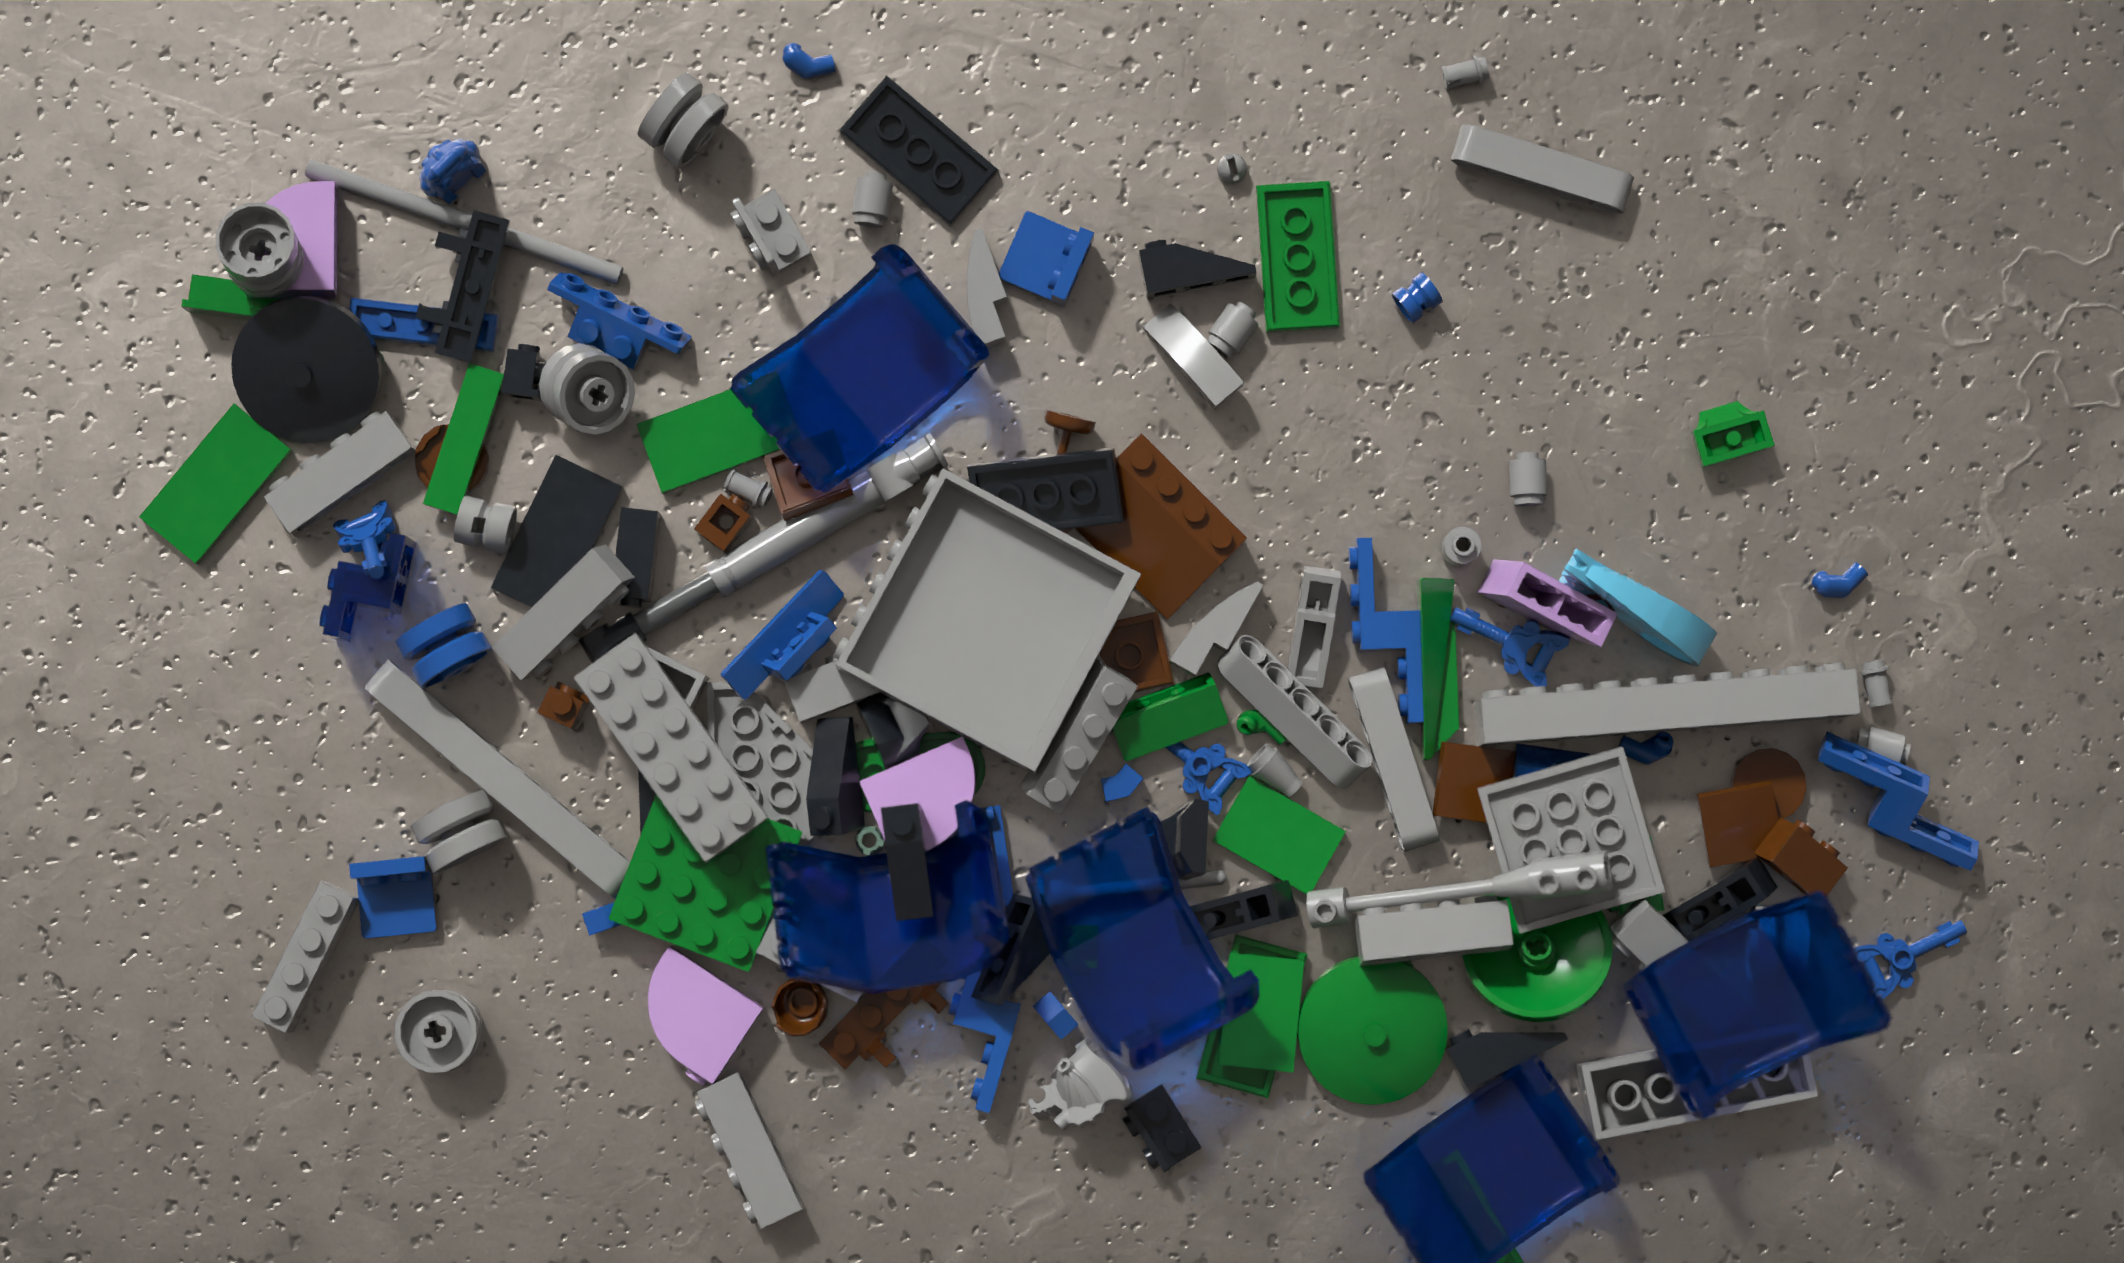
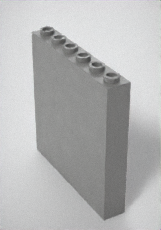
M942 469L939 476L932 474L922 492L927 498L921 509L914 507L904 525L909 528V531L903 542L897 539L887 556V559L892 561L885 574L878 572L869 589V592L874 594L867 607L861 604L851 622L856 627L849 640L843 637L833 655L834 658L838 659L836 669L1020 768L1035 774L1139 581L1141 574L957 475Z

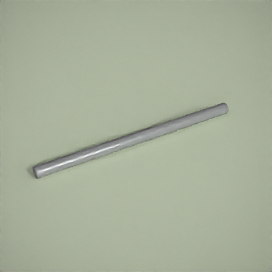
M313 159L307 165L305 176L317 181H335L337 188L459 230H468L472 214ZM512 228L508 229L505 246L618 284L622 277L624 269L622 266Z

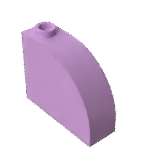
M335 181L306 182L291 186L273 196L265 204L278 208L288 217L304 251V267L298 280L287 291L276 296L255 297L247 293L245 294L247 298H286L298 295L337 298L338 190ZM264 251L263 256L270 254L268 251ZM256 256L258 261H262V257Z
M1493 559L1477 591L1528 620H1536L1539 625L1551 631L1560 632L1573 640L1597 647H1602L1618 613L1525 562Z
M963 736L859 781L883 838L882 807L920 804L926 852L946 842L962 826L972 807L976 789L974 763Z
M669 946L655 967L649 985L648 1010L652 1027L666 1051L688 1068L685 1072L687 1076L703 1086L706 1081L712 1084L716 1083L765 1007L673 946Z

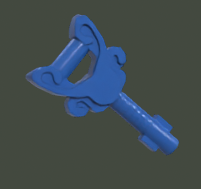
M385 500L378 502L372 508V512L350 522L348 519L337 520L333 524L340 538L338 544L342 552L348 553L352 549L354 552L362 551L366 559L362 561L363 569L366 575L370 574L374 579L381 578L384 575L383 567L387 566V561L383 552H379L384 548L383 541L387 538L386 534L392 533L396 529L392 519V510Z
M1455 607L1450 621L1458 624V630L1469 635L1473 631L1502 645L1501 655L1505 659L1504 668L1507 673L1516 674L1521 671L1524 677L1534 686H1547L1545 670L1555 651H1560L1569 645L1570 637L1557 631L1540 630L1539 623L1533 619L1527 620L1523 627L1516 625L1507 632L1479 619L1480 613L1470 608H1466L1463 611ZM1541 643L1542 646L1533 663L1527 662V651L1534 644Z
M1182 742L1165 747L1185 763L1182 770L1183 776L1186 777L1182 784L1183 790L1188 794L1198 791L1201 800L1209 801L1208 810L1214 815L1220 814L1222 809L1221 798L1235 780L1245 778L1253 771L1240 761L1224 758L1226 751L1224 746L1220 744H1213L1209 750L1206 747H1201L1195 752ZM1217 767H1223L1225 769L1212 787L1208 789L1205 785L1208 773Z
M1959 920L1953 924L1951 921L1936 927L1937 932L1910 945H1907L1901 939L1894 940L1891 934L1882 933L1876 938L1877 945H1863L1849 949L1847 956L1851 960L1861 963L1872 985L1868 993L1870 1002L1873 1004L1880 1002L1897 985L1901 988L1910 987L1914 981L1911 973L1916 971L1917 966L1915 959L1942 945L1948 948L1961 942L1959 937L1967 934L1963 922ZM1880 955L1888 962L1889 977L1887 979L1884 978L1874 956Z

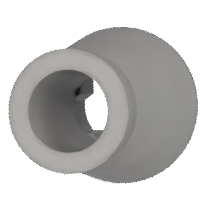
M1265 744L1247 764L1253 770L1251 773L1253 776L1280 791L1287 798L1291 797L1303 783L1277 747L1273 749L1268 744Z

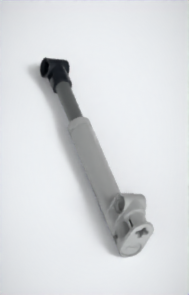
M930 433L926 434L908 448L893 453L869 467L865 472L849 480L854 495L786 521L784 519L723 554L722 558H716L706 564L707 572L634 615L628 612L616 619V623L610 626L607 623L581 637L579 643L591 663H594L634 633L639 635L643 642L647 640L646 635L720 592L723 597L734 592L738 586L746 585L918 484L927 476L947 467L948 463L932 435Z

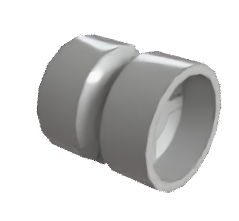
M464 496L456 518L454 542L474 547L481 542L487 550L506 554L511 545L515 530L517 507L501 503H495L492 507H489L486 500ZM481 518H486L484 530L479 529Z

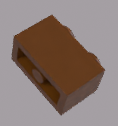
M1780 817L1754 854L1803 895L1822 904L1848 867L1837 859L1840 854L1837 849L1823 840L1818 843L1813 838L1816 832L1807 824L1798 819L1795 823H1792Z

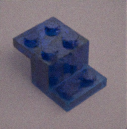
M390 533L389 541L384 540L381 546L380 553L383 552L387 566L383 567L384 575L378 579L372 578L370 574L366 575L362 565L338 561L337 569L332 568L328 578L327 588L332 591L329 605L323 606L320 615V627H324L323 634L336 640L350 642L358 606L401 615L416 542L405 535Z

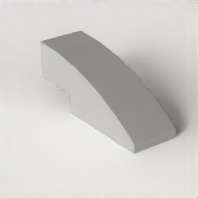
M982 228L974 231L967 269V302L971 329L978 351L1006 342L995 307L1007 303V296Z
M1169 304L1143 326L1146 333L1187 381L1196 387L1214 410L1243 386L1244 382L1172 304Z
M1305 565L1288 670L1304 686L1323 689L1341 583V571Z
M1255 582L1237 591L1213 608L1183 639L1169 663L1195 677L1212 645L1226 652L1261 591L1263 584Z

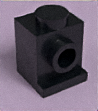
M518 344V350L507 349L502 393L506 397L541 401L540 390L537 387L542 369L546 363L541 362L542 357L539 355L540 347Z

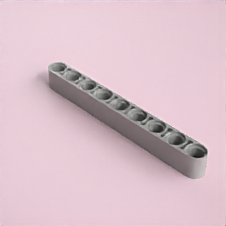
M387 659L364 688L601 889L616 899L630 861L425 688L421 689L418 682L404 670Z

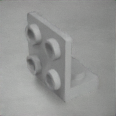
M775 189L743 206L739 197L732 200L736 210L730 214L742 237L745 239L751 236L753 243L748 246L761 270L769 268L772 275L775 276L812 255Z

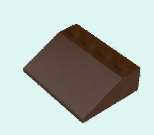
M1141 433L1116 458L1125 521L1122 523L1078 527L1075 529L1097 551L1139 572L1141 576L1135 589L1168 620L1246 542L1247 537Z

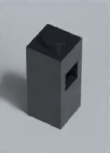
M621 507L615 556L635 578L626 586L629 592L619 601L620 606L641 608L642 602L651 603L662 516L658 511Z

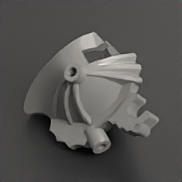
M1086 1038L1075 1045L1077 1051L1069 1059L1064 1056L1056 1065V1069L1051 1075L1052 1083L1042 1087L1045 1091L1044 1100L1040 1103L1036 1102L1033 1098L1028 1100L1031 1106L1030 1113L1039 1120H1048L1049 1117L1059 1114L1054 1119V1122L1064 1131L1070 1125L1083 1128L1089 1123H1094L1099 1116L1103 1115L1104 1109L1108 1104L1130 1100L1132 1097V1086L1126 1076L1120 1074L1115 1069L1103 1049L1098 1047L1092 1051L1088 1046L1092 1040Z

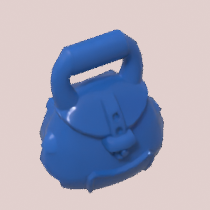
M461 138L453 141L446 140L440 145L433 146L421 164L422 169L419 174L420 187L426 195L441 198L446 203L451 204L457 198L456 192L465 186L473 176L479 178L486 172L481 163L478 146L473 141Z

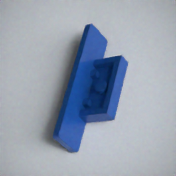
M560 272L549 283L547 288L548 291L579 306L567 336L568 338L581 344L594 346L604 353L615 357L631 369L638 365L647 340L676 354H680L691 340L692 336L683 332V329L677 324L663 322L650 316L646 309L639 306H630L618 300L613 293L607 290H597L585 284L583 279L577 275Z
M817 571L721 672V677L740 698L747 699L770 674L785 681L796 676L804 668V662L815 651L823 648L828 643L830 635L837 629L826 615L844 597V593L825 571Z

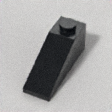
M1166 240L1148 242L1144 244L1145 249L1139 250L1138 254L1147 299L1253 279L1257 273L1256 266L1253 264L1177 243L1167 245Z
M853 717L819 718L816 724L806 796L810 836L844 835L865 827Z
M919 803L882 807L883 831L896 921L934 917L921 806Z
M1757 856L1662 914V916L1691 943L1767 899L1778 886Z
M1289 880L1173 911L1182 947L1298 916Z
M1014 893L971 997L1001 1006L1054 950L1067 915L1039 899Z
M1466 1029L1449 1038L1451 1045L1447 1046L1445 1051L1464 1089L1468 1090L1568 1040L1563 1032H1476L1472 1034L1470 1029Z

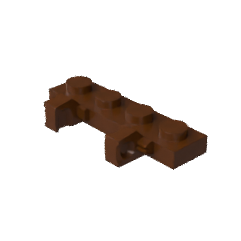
M922 936L818 1044L844 1069L859 1055L865 1061L873 1055L887 1068L897 1056L881 1041L887 1035L883 1030L911 1002L916 1005L923 999L938 1014L944 1010L949 1002L936 991L942 984L936 976L945 968L949 961Z

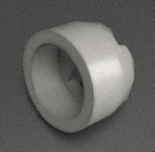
M1237 154L1223 156L1217 166V174L1221 181L1230 185L1241 182L1247 171L1245 160ZM1234 159L1238 176L1231 177L1230 166L1227 160Z

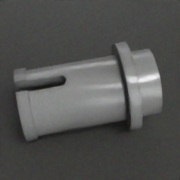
M1477 55L1473 56V60L1441 67L1446 90L1476 81L1479 84H1483V80L1490 78L1485 57L1478 58Z
M732 469L725 481L723 491L752 503V508L754 509L758 506L764 509L770 500L773 488L767 486L768 482L766 481L760 483Z
M1884 660L1862 663L1863 671H1860V675L1865 677L1869 707L1892 704L1893 701L1891 700L1886 673L1887 670H1890L1889 666L1885 667Z

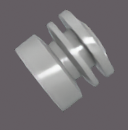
M246 203L234 208L222 219L216 232V250L230 279L241 291L255 297H273L287 291L298 280L304 267V251L288 217L278 208L265 203ZM264 251H268L270 255L263 256ZM256 256L262 257V261H258Z

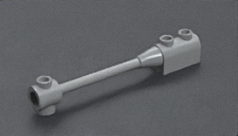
M1602 850L1533 859L1528 866L1495 876L1490 880L1349 897L1346 887L1308 891L1307 912L1310 925L1314 929L1351 924L1352 912H1359L1369 908H1390L1406 904L1429 903L1492 894L1505 897L1533 898L1535 901L1606 892L1613 888L1608 851Z

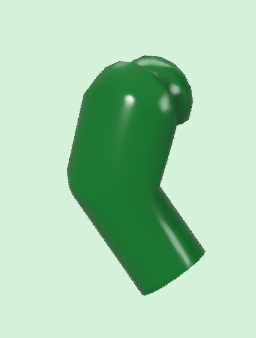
M1247 710L1238 717L1236 726L1243 735L1266 732L1279 746L1287 739L1258 710Z

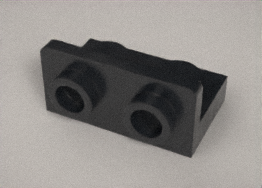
M1162 1084L1124 1107L1128 1115L1122 1118L1133 1138L1140 1134L1148 1147L1142 1150L1153 1170L1160 1166L1165 1173L1171 1167L1202 1148Z

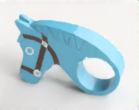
M1575 549L1570 561L1561 574L1562 576L1559 580L1561 583L1618 613L1616 618L1642 639L1664 653L1689 665L1699 666L1717 635V632L1711 626L1687 609L1661 596L1643 584L1635 582V580L1604 566L1578 549Z

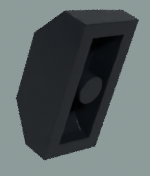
M882 693L856 703L857 710L885 770L920 755V742L929 727L925 716Z
M1194 799L1181 806L1173 815L1154 825L1153 862L1170 870L1177 879L1187 881L1205 874L1209 801Z

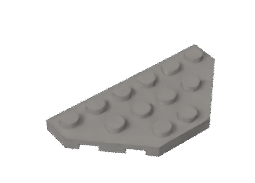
M707 682V731L768 817L773 821L803 832L793 856L794 858L815 837L810 836L806 803L813 749L755 692L747 699H742L727 682Z

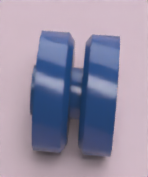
M467 603L458 604L435 614L409 629L395 641L405 660H415L423 657L411 670L421 689L433 686L460 674L492 651V647L483 632L476 631L465 634L476 623V618Z

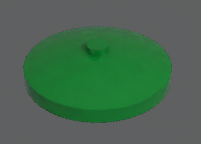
M1497 896V901H1508L1513 946L1505 951L1462 955L1466 975L1477 994L1500 1013L1514 1019L1529 1022H1548L1562 1019L1588 1005L1603 987L1612 961V936L1609 924L1602 910L1519 933L1509 897Z
M1355 956L1327 969L1309 988L1300 1007L1297 1036L1301 1054L1308 1069L1324 1088L1350 1102L1379 1105L1391 1103L1409 1096L1431 1078L1445 1052L1448 1023L1444 1005L1431 982L1415 967L1404 961L1360 966L1359 956Z

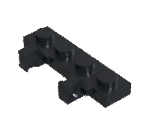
M473 210L468 230L460 229L458 237L438 232L435 248L452 251L456 254L455 262L459 263L449 302H443L442 309L430 308L419 303L415 317L417 320L434 324L432 333L439 334L435 350L436 355L473 363L510 226V220Z

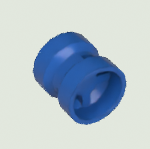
M1422 272L1412 279L1408 289L1400 287L1391 294L1399 310L1412 324L1422 317L1424 309H1434L1443 302L1435 285Z

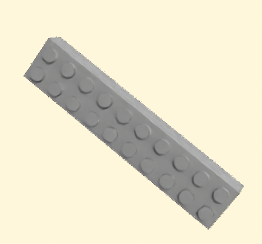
M1831 663L1815 667L1816 672H1808L1807 666L1785 667V669L1778 670L1779 675H1771L1770 669L1748 670L1741 673L1742 678H1733V672H1717L1704 676L1705 681H1696L1695 674L1673 676V678L1667 679V684H1658V677L1635 679V681L1630 682L1631 686L1621 687V680L1598 682V684L1593 685L1594 689L1584 690L1583 683L1561 685V687L1556 688L1557 692L1546 693V686L1528 687L1519 690V695L1509 696L1508 689L1490 690L1482 693V698L1474 702L1477 746L1847 718L1860 714L1856 669H1845V663Z

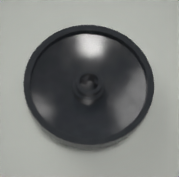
M310 295L290 296L266 305L245 324L237 337L232 353L231 370L233 384L245 410L267 431L294 442L319 443L333 440L348 433L371 410L381 385L382 368L380 354L367 327L347 308L322 297Z

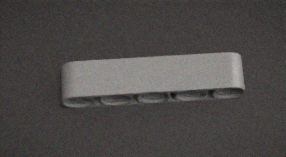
M1468 124L1461 125L1451 162L1461 167L1616 214L1624 213L1634 177L1627 172Z
M1249 635L1239 637L1220 657L1218 668L1222 675L1334 785L1340 788L1349 787L1371 766L1373 760L1369 749L1256 638Z
M1379 668L1348 678L1351 694L1403 852L1440 841L1435 820L1385 668Z

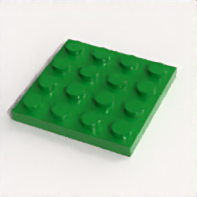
M656 794L608 919L750 972L756 951L763 938L803 832L769 819L710 862H705Z

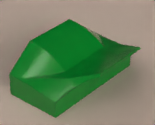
M1738 401L1701 411L1697 428L1691 432L1701 468L1738 459L1775 446L1764 410L1752 411Z

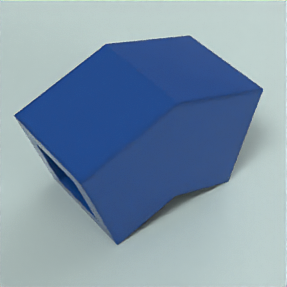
M1125 764L1115 776L1101 779L1105 801L1109 802L1129 797L1144 778Z
M614 902L582 913L589 936L622 925L608 919Z
M1050 991L1032 1006L1061 1040L1079 1025Z

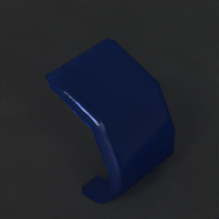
M896 244L880 248L871 257L876 263L875 266L851 290L796 336L738 372L731 381L732 386L729 388L746 409L751 408L753 410L751 415L770 437H776V445L794 466L799 465L802 468L800 473L816 492L819 490L824 493L831 491L890 450L960 390L989 357L988 347L911 256Z
M969 800L955 804L959 835L926 852L934 917L896 921L886 853L855 857L788 842L767 846L768 872L772 875L769 878L772 906L776 908L773 911L776 939L780 942L777 945L780 970L791 979L877 994L952 982L988 968L1007 944L1009 935L993 829L985 812Z
M1148 807L1124 818L1123 825L1121 826L1116 822L1091 835V842L1083 839L1060 851L1058 859L1055 860V857L1051 856L1029 868L1026 883L1052 961L1091 1031L1108 1054L1115 1060L1133 1070L1144 1069L1247 1013L1257 1004L1260 995L1259 979L1252 970L1234 978L1217 956L1182 893L1161 821Z
M1814 891L1749 912L1652 961L1623 984L1627 999L1682 1102L1693 1117L1705 1120L1717 1113L1714 1104L1726 1094L1750 1080L1812 1051L1879 1033L1889 1027L1893 1018L1881 995L1876 993V986L1863 961L1858 959V952L1846 929L1839 924L1838 920L1840 918L1830 899L1821 891Z
M1537 1054L1503 1072L1414 1132L1364 1173L1365 1185L1377 1203L1381 1204L1384 1209L1383 1212L1399 1236L1403 1237L1405 1245L1417 1263H1496L1500 1258L1569 1210L1602 1191L1604 1194H1607L1618 1187L1620 1183L1617 1170L1546 1064Z

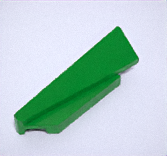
M1425 577L1417 580L1424 722L1421 723L1422 761H1429L1440 749L1441 742H1447L1459 729L1455 623L1450 621L1455 585L1454 579Z

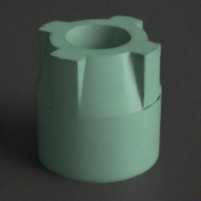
M865 826L855 835L856 847L864 855H877L885 846L883 835L880 829L875 826ZM868 833L874 834L877 838L876 845L871 848L865 847L862 841L863 837Z

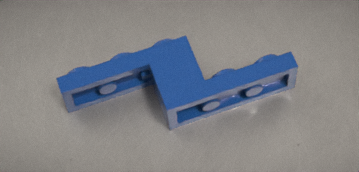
M1357 538L1355 540V547H1349L1348 549L1349 570L1356 569V584H1350V606H1357V621H1351L1352 643H1358L1359 652L1403 651V657H1397L1398 679H1404L1405 694L1398 695V709L1400 715L1405 716L1406 724H1421L1424 722L1420 610L1375 612L1372 538Z
M1828 731L1826 732L1820 744L1818 761L1824 763L1826 767L1833 771H1843L1857 777L1867 786L1881 788L1870 807L1869 827H1872L1882 836H1892L1908 843L1916 851L1928 852L1938 856L1950 866L1963 867L1969 871L1972 870L1978 860L1979 841L1918 815L1921 806L1928 796L1930 776Z
M984 915L983 922L975 921L969 941L976 944L973 957L965 956L959 978L964 979L965 984L962 994L954 992L948 1014L955 1016L953 1024L996 1036L994 1043L989 1041L986 1043L981 1063L988 1065L984 1079L976 1077L970 1098L977 1101L975 1109L990 1113L1021 1004L1006 1000L1001 1006L971 997L992 947L999 919Z

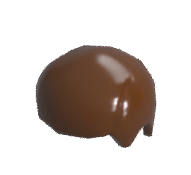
M806 977L792 978L781 985L771 1005L777 1021L776 1026L779 1030L792 1037L806 1036L820 1028L827 1018L829 1010L828 998L822 986Z

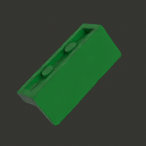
M192 274L188 300L182 299L181 307L189 313L249 321L263 307L282 298H247L246 294L231 279Z
M1207 672L1129 701L1112 730L1123 759L1129 761L1226 725L1228 718L1217 686L1211 674Z

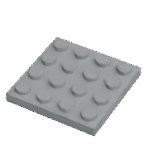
M1623 747L1477 788L1502 874L1528 866L1533 859L1602 850L1608 851L1613 888L1610 891L1535 901L1533 898L1509 897L1519 933L1665 892Z

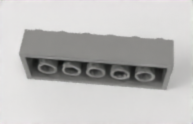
M634 633L574 676L576 682L705 862H710L770 819L639 635Z
M1797 1021L1576 1064L1590 1137L1595 1140L1818 1097L1803 1022Z

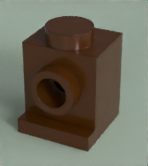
M720 494L694 530L722 552L727 553L752 520L751 515L747 513L750 506L734 494L729 499ZM724 516H731L733 518V525L728 529L720 526V520Z
M557 682L555 688L549 687L537 713L576 731L590 700L586 694L561 682Z

